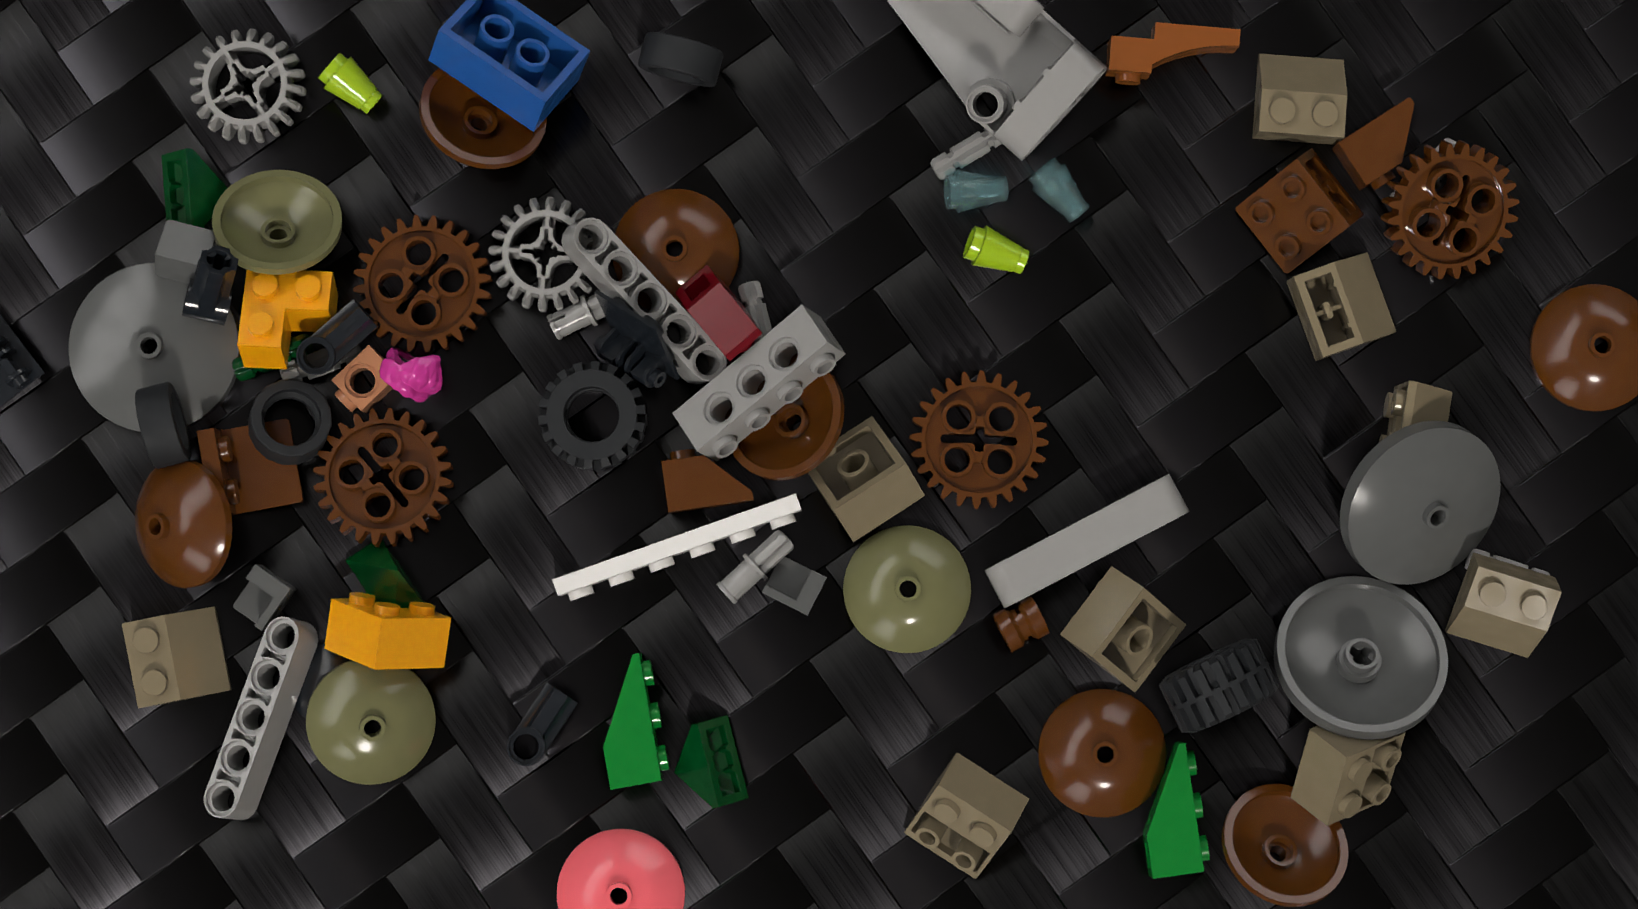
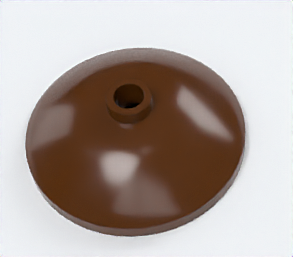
M440 68L426 81L419 102L420 120L430 140L447 156L476 168L500 169L526 160L540 145L547 124L546 117L534 132Z
M666 189L649 194L636 202L625 213L616 229L615 235L685 310L686 308L675 291L704 266L708 265L728 288L736 275L739 263V242L735 228L728 215L717 203L698 192L685 189ZM671 242H679L683 246V251L679 256L672 257L668 255L666 249ZM613 261L615 273L620 281L623 274L622 268L619 263ZM640 291L637 298L638 304L650 310L652 305L650 297L645 292Z
M1587 284L1562 292L1542 309L1531 332L1530 358L1539 382L1551 396L1574 409L1596 412L1622 406L1638 395V301L1634 297L1612 286ZM1597 338H1603L1607 342L1608 347L1605 353H1600L1595 349L1594 343Z
M798 354L791 358L789 366L796 361ZM829 372L815 379L803 389L802 395L797 400L785 404L773 414L766 426L753 431L738 443L737 449L733 452L737 461L750 472L771 480L797 478L810 472L823 462L838 441L844 422V399L841 388L833 374ZM765 380L759 385L757 393L763 389ZM732 408L726 413L725 420L731 415ZM801 418L800 426L793 430L795 421Z
M194 460L159 469L155 468L149 474L138 496L135 511L136 535L144 558L152 570L162 580L172 586L191 588L208 583L220 572L225 564L232 541L231 510L222 485L207 467Z
M1092 689L1080 692L1066 699L1048 717L1039 738L1038 761L1046 785L1060 802L1070 809L1087 816L1114 817L1139 807L1156 790L1166 765V742L1156 717L1142 702L1131 695L1116 690ZM1102 746H1108L1112 750L1113 755L1108 762H1100L1097 758V751Z
M1266 784L1258 786L1238 798L1224 820L1222 847L1228 866L1246 889L1267 902L1280 906L1300 907L1322 900L1340 883L1347 868L1348 843L1340 821L1326 826L1291 798L1293 790L1291 785ZM1270 852L1278 854L1281 861L1275 860Z

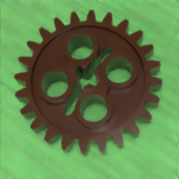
M1441 140L1439 152L1435 148L1425 145V158L1421 159L1411 153L1409 159L1412 167L1409 170L1401 166L1396 168L1402 179L1400 183L1395 181L1387 182V185L1395 191L1394 197L1382 198V202L1392 207V211L1383 214L1381 220L1393 225L1383 234L1391 241L1397 240L1391 247V250L1398 255L1404 254L1402 258L1403 263L1410 267L1416 265L1415 270L1425 276L1431 270V275L1442 279L1447 270L1448 275L1459 279L1461 267L1469 273L1475 274V261L1479 260L1486 265H1490L1488 252L1491 249L1499 253L1504 251L1497 241L1500 237L1512 238V233L1505 229L1506 223L1518 221V217L1509 213L1508 208L1519 204V200L1507 195L1517 185L1509 179H1504L1510 170L1501 164L1496 165L1499 157L1490 152L1484 155L1485 148L1476 144L1469 148L1468 143L1458 140L1453 148L1451 143ZM1446 173L1447 181L1445 186L1441 190L1435 191L1436 180L1439 176ZM1467 175V179L1463 181L1462 177ZM1482 189V200L1479 204L1472 207L1471 200L1473 195ZM1448 206L1454 207L1451 214L1446 212ZM1428 213V223L1421 230H1417L1418 219L1423 214ZM1464 228L1465 235L1463 240L1459 244L1453 245L1454 235L1457 231ZM1437 239L1438 242L1433 244V240Z
M414 215L412 227L408 228L399 218L397 219L398 231L394 234L384 226L381 228L385 238L382 243L372 238L368 240L371 247L375 250L372 255L366 253L359 254V257L367 263L366 269L354 270L356 276L364 279V284L354 287L353 292L365 295L366 299L359 304L366 311L371 310L370 316L376 324H381L376 336L382 339L389 333H393L391 339V346L397 348L405 339L407 340V349L410 353L415 352L419 342L423 343V347L428 354H432L435 341H438L445 350H448V337L453 335L459 341H465L461 329L466 326L476 331L478 328L471 319L473 314L483 316L487 314L478 303L479 300L492 299V295L489 292L481 289V285L493 281L491 275L480 274V270L486 267L489 261L487 258H474L481 249V246L478 242L468 246L465 245L470 235L468 231L463 230L456 236L453 235L455 229L453 221L449 220L442 229H439V221L436 216L432 215L428 225L423 226L419 215ZM419 244L429 245L431 249L430 259L423 265L412 264L410 260L411 250ZM443 255H448L449 259L445 265L441 266L429 278L428 282L432 289L428 293L423 290L418 291L408 305L407 310L403 314H398L397 309L400 305L406 302L418 288L414 280L418 276L426 279L436 267L439 259ZM459 271L464 277L461 289L453 293L446 292L442 286L444 276L448 272ZM389 277H400L404 284L401 294L394 298L385 297L382 290L384 282ZM425 303L433 304L436 309L434 321L428 325H419L415 319L417 308Z
M982 370L979 371L976 382H971L966 372H962L961 385L956 386L950 378L945 379L947 392L943 394L939 390L932 388L930 392L936 402L932 405L921 401L919 406L927 413L926 418L913 417L912 420L915 425L922 428L921 433L909 436V440L921 443V448L912 452L911 457L924 458L925 461L918 468L917 473L930 472L933 475L927 484L928 488H932L939 483L944 486L940 495L942 500L951 492L956 493V506L958 507L962 505L966 497L971 498L974 510L979 508L981 498H987L991 508L996 507L997 495L999 494L1006 501H1013L1010 488L1014 486L1022 492L1028 490L1022 478L1027 476L1036 479L1039 475L1031 467V464L1044 463L1046 460L1042 455L1036 453V448L1048 445V440L1037 437V432L1046 428L1047 423L1034 422L1032 418L1041 410V407L1036 406L1028 409L1025 403L1030 398L1031 393L1026 392L1017 397L1014 392L1018 382L1014 380L1007 388L1001 386L1002 376L999 373L995 376L992 383L986 382L985 373ZM959 406L968 411L970 415L968 427L957 430L949 426L946 415L952 407ZM1002 408L1010 412L1013 420L1011 428L1002 432L992 428L989 422L991 411ZM976 429H982L984 437H1012L1017 440V444L1014 446L985 444L982 452H977L972 443H943L940 438L942 435L970 437L974 435ZM960 449L966 453L968 466L964 471L956 473L947 468L944 459L948 451ZM999 450L1008 454L1011 466L1005 474H996L988 467V456L993 451Z
M374 408L370 409L369 421L366 422L356 413L353 415L355 427L349 429L341 422L338 424L343 435L340 439L327 436V441L333 447L331 452L318 451L317 453L326 462V466L315 467L313 472L323 477L325 481L317 483L313 487L317 493L327 494L326 497L318 502V505L321 509L334 508L327 517L328 521L334 524L343 519L340 532L346 536L355 528V540L362 544L368 534L371 535L372 544L375 547L380 546L383 536H387L391 545L396 547L398 534L401 533L412 542L414 541L412 529L416 526L426 533L429 531L428 525L425 522L428 516L437 520L441 519L440 514L434 508L436 503L445 505L450 502L441 493V489H449L454 486L451 480L442 476V474L453 470V465L450 462H440V459L449 453L446 446L433 448L440 438L438 433L434 431L424 436L427 428L426 422L422 419L412 427V416L407 411L399 421L396 420L395 412L392 408H388L384 419H380ZM385 439H395L398 444L396 452L390 457H379L377 455L379 443ZM361 448H365L385 473H389V478L408 500L409 504L407 507H402L385 485L378 482L379 479L359 455ZM353 465L362 466L364 468V475L360 482L352 485L344 483L343 476L349 467ZM411 471L424 473V482L416 490H408L403 487L404 477ZM383 497L390 500L391 507L386 515L382 517L371 516L370 506L374 500Z

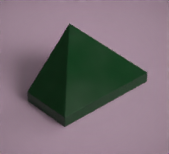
M185 148L161 155L166 221L174 220L204 228L213 215L218 199L227 187L193 149Z
M383 538L379 547H375L370 543L346 559L347 564L366 593L375 596V602L394 603L400 605L401 608H409L410 602H424Z
M728 715L691 725L674 772L712 808L749 798Z

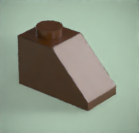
M1408 97L1344 138L1332 148L1359 191L1369 184L1375 191L1396 177L1392 170L1403 161L1415 104L1411 97Z
M695 449L670 452L671 460L661 461L668 512L670 514L754 502V495L750 489L706 456H696Z

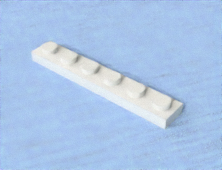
M795 493L552 579L558 596L568 594L570 601L595 593L592 585L605 580H609L612 587L635 579L633 571L649 565L652 573L675 565L673 556L689 551L691 558L716 550L713 543L715 541L730 537L731 543L734 544L756 536L754 528L770 522L772 530L796 522L794 514L802 510Z

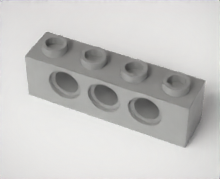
M800 305L675 410L673 415L697 452L717 462L720 458L732 454L737 449L738 443L750 433L766 426L771 416L785 404L797 400L802 395L803 389L815 379L832 371L836 362L846 353L822 318L804 305ZM798 353L796 361L789 366L791 358ZM765 380L763 389L757 393L759 385ZM732 408L731 415L725 420L726 413Z

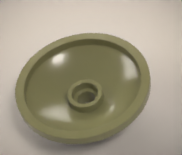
M290 170L262 171L238 180L223 192L213 210V235L218 246L229 248L231 254L239 259L238 266L262 274H290L314 266L334 249L342 231V212L335 195L319 180Z
M903 525L887 528L874 534L856 550L846 569L843 595L851 621L866 639L889 651L917 653L938 646L958 629L969 607L971 581L964 559L950 541L930 529ZM912 581L915 584L916 592L912 597L907 598L900 593L899 588L902 582Z
M352 660L335 667L322 678L310 697L306 712L307 736L318 760L336 776L349 782L364 785L390 782L411 771L427 753L433 740L436 724L435 708L431 695L423 681L411 669L374 670ZM368 721H378L381 724L380 729L376 733L366 732L364 726Z

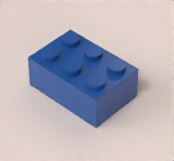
M466 0L438 30L428 60L534 132L578 82L590 50L517 0Z

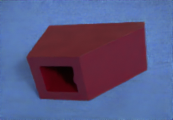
M708 265L704 266L675 291L686 310L729 361L739 353L747 351L753 345L755 339L762 334L737 296Z

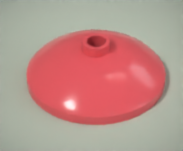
M633 829L605 830L584 840L566 859L557 883L558 909H683L685 903L684 877L674 855L656 838ZM623 888L627 892V900L624 903L614 902L611 897L613 889Z

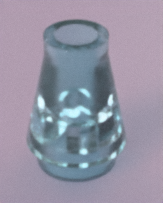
M1056 158L1049 160L1029 178V181L1034 186L1032 191L1063 214L1069 222L1074 221L1089 208L1066 164H1060Z
M956 170L954 175H946L944 178V200L947 209H956L958 213L995 202L1007 201L1008 199L1006 176H991Z

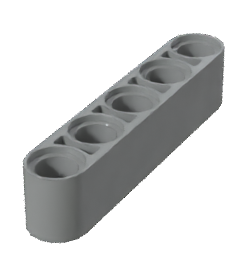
M586 218L566 228L561 240L566 255L602 293L612 299L615 296L620 297L631 307L633 312L641 317L649 315L661 325L664 330L662 337L666 346L675 356L673 362L682 379L694 385L710 382L727 368V358L700 325L604 222L596 218ZM581 229L587 230L593 237V247L591 250L585 249L579 242L578 236ZM611 260L619 263L622 268L623 274L620 281H615L609 275L608 265ZM640 291L645 292L651 299L652 305L648 313L641 310L638 306L637 298ZM670 322L674 323L680 330V340L677 344L671 342L667 336V326ZM699 353L703 354L709 362V369L706 375L700 373L696 367V357Z
M1169 473L984 571L1003 607L1006 608L1188 513L1189 509Z
M281 616L273 619L266 627L205 790L204 805L212 816L245 820L255 813L317 648L318 634L310 623ZM294 629L295 639L292 645L288 646V635ZM279 670L280 679L274 687L273 676ZM261 711H264V723L259 727L258 716ZM248 751L250 759L247 767L244 768L243 757ZM233 791L235 797L234 804L229 808L228 798Z

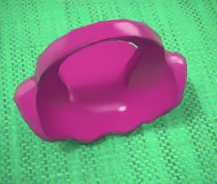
M393 347L388 350L386 358L381 363L379 370L380 378L403 397L411 398L415 402L421 403L426 401L429 396L441 390L443 383L440 365L441 358L438 355L414 357L402 349Z

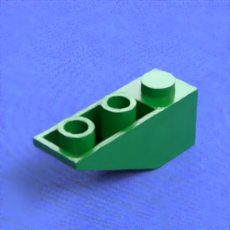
M642 653L632 655L603 746L610 790L662 781L664 779L662 771L670 770L666 745L658 746L655 733L656 728L662 727L658 702L650 703L647 686L655 685L651 660L643 661Z
M1181 741L1174 742L1143 830L1148 874L1152 879L1204 872L1203 861L1210 860L1206 835H1199L1197 818H1203L1202 800L1199 792L1193 793L1190 776L1197 775L1195 754L1193 749L1186 750V743Z

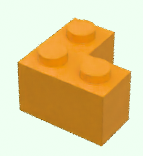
M246 270L237 342L244 368L287 369L292 331L316 332L337 313L338 291L333 272L302 270L290 274L270 275Z
M351 592L349 593V598L331 599L324 649L374 670L444 668L451 617L435 612V605L430 603L410 602L409 608H401L400 605L394 603L375 602V596L372 594Z

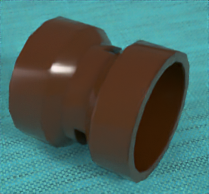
M1032 596L1019 601L1018 609L1016 610L1012 609L1009 611L1003 609L993 614L995 623L1011 652L1023 647L1025 641L1030 636L1039 639L1050 633Z

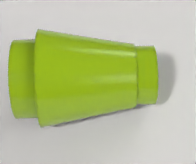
M341 53L331 61L318 77L325 84L323 89L361 109L366 114L383 96L352 57L347 59Z
M987 225L984 228L973 227L963 252V258L971 260L972 266L1018 274L1023 272L1029 257V250L1022 248V246Z

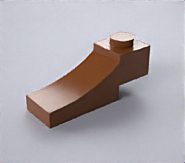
M1155 22L1151 29V39L1112 35L1108 42L1106 61L1108 68L1105 76L1115 77V83L1139 85L1141 79L1147 80L1153 68L1169 61L1198 54L1235 53L1240 45L1241 29Z

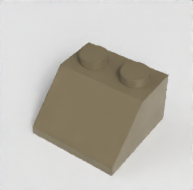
M1258 54L1252 139L1336 145L1345 138L1347 86L1344 60Z
M873 416L840 436L825 460L808 472L853 542L925 496L908 465Z
M1473 552L1445 631L1448 634L1528 658L1548 631L1562 591L1555 577Z
M1111 566L1060 635L1126 687L1136 692L1186 624L1144 587Z
M215 606L122 623L138 708L152 707L232 690Z

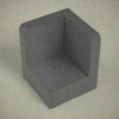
M167 220L155 253V274L162 278L189 284L190 278H195V271L202 250H209L214 245H217L213 230Z
M784 557L776 564L762 593L808 616L827 577Z
M255 564L246 577L249 583L237 598L233 607L256 623V628L265 631L268 624L282 612L297 588L265 566Z

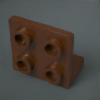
M1312 148L1290 163L1236 207V212L1285 273H1290L1364 215Z
M280 419L265 422V428L273 440L286 446H295L290 420ZM248 425L225 430L210 428L197 431L202 465L207 467L222 485L229 502L231 515L303 502L304 496L298 465H281L266 459L255 449L249 436Z

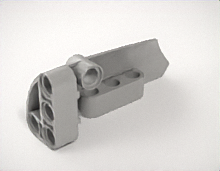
M887 0L964 103L971 119L980 123L1021 161L1060 123L1108 68L1043 10V5L1037 0ZM983 92H990L996 97L998 102L996 112L990 117L980 114L977 110V98Z

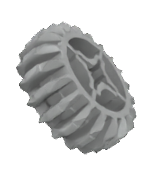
M249 29L246 41H243L241 33L238 30H233L231 32L232 43L228 44L222 36H218L215 40L220 49L216 53L207 46L202 50L210 59L207 64L201 61L194 62V67L203 73V77L195 76L190 78V84L194 87L202 88V90L191 95V100L195 104L206 103L199 108L197 115L201 119L212 117L207 127L213 132L223 127L222 137L225 140L230 141L238 130V140L241 144L248 143L251 132H253L258 143H264L265 129L268 128L272 135L278 137L281 135V132L276 124L280 120L287 126H292L294 123L292 118L286 114L288 110L302 111L303 106L293 100V96H305L306 89L293 83L304 79L305 72L301 69L291 70L298 64L299 58L296 54L285 56L289 46L284 41L277 43L273 47L274 36L271 33L267 32L264 34L259 42L258 32L255 29ZM256 54L265 56L275 63L267 68L262 65L255 69H248L241 63L238 57ZM227 66L230 71V81L225 88L220 90L221 95L217 97V80L223 68ZM239 71L253 82V94L258 102L243 91L244 84L242 82L244 80ZM280 76V93L276 102L270 108L266 101V92L269 87L276 83L275 78ZM241 104H249L256 111L258 117L237 119L226 115L222 110L230 105L235 108Z
M547 197L545 210H540L537 199L532 198L529 200L532 212L528 214L525 213L519 204L514 206V211L519 216L515 223L506 215L501 218L503 224L509 228L507 234L500 230L493 231L492 236L502 241L503 245L489 247V253L493 256L502 257V260L490 264V269L492 272H506V274L498 278L496 283L500 288L506 287L511 283L514 284L507 294V297L512 301L523 292L525 293L522 299V306L529 309L533 304L534 298H538L539 311L546 312L548 300L553 299L557 311L564 309L561 297L568 295L570 301L576 304L580 301L574 292L576 288L580 287L587 294H590L593 289L584 281L586 275L579 267L568 281L551 288L555 271L562 265H573L574 263L566 255L563 247L557 244L555 225L558 222L569 227L573 223L583 220L586 212L583 209H579L570 217L569 213L572 204L567 200H564L561 204L559 211H555L556 204L553 197ZM542 222L539 237L535 242L514 246L518 237L525 229L533 224ZM581 229L578 236L580 244L585 249L591 250L593 238L588 239L587 236L590 235V232ZM547 241H549L552 245L551 249L554 252L558 251L560 255L549 259L545 274V268L542 265L543 261L540 257L536 258L533 254L543 252ZM513 259H522L523 262H530L536 265L538 288L526 284L518 277L514 269Z

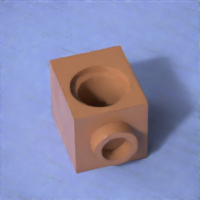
M370 345L363 349L332 379L339 388L334 395L351 412L358 407L360 411L367 414L370 409L393 389L380 378L379 370L384 357ZM363 371H371L375 377L373 389L368 393L359 394L354 386L356 376Z

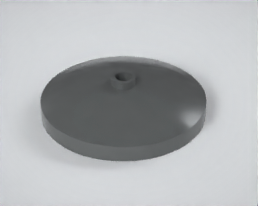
M155 263L137 264L113 273L90 291L80 305L72 323L69 337V360L72 374L79 390L87 402L103 417L124 428L141 432L135 406L136 390L170 382L178 395L187 427L195 425L216 410L227 397L236 380L232 362L241 356L237 346L239 325L231 306L229 307L225 325L182 316V310L189 284L157 276L155 274ZM148 340H156L157 349L155 352L147 354L146 342Z
M1446 421L1415 423L1387 436L1362 459L1345 489L1340 510V529L1346 549L1352 558L1368 573L1388 583L1417 584L1437 578L1450 571L1467 558L1470 552L1479 545L1496 514L1501 484L1495 457L1486 444L1469 430Z
M1346 576L1320 582L1304 591L1293 601L1283 616L1276 634L1274 665L1285 694L1306 718L1321 728L1340 736L1374 740L1403 733L1417 725L1429 714L1446 682L1448 653L1445 639L1437 622L1430 612L1412 595L1382 580L1362 576Z

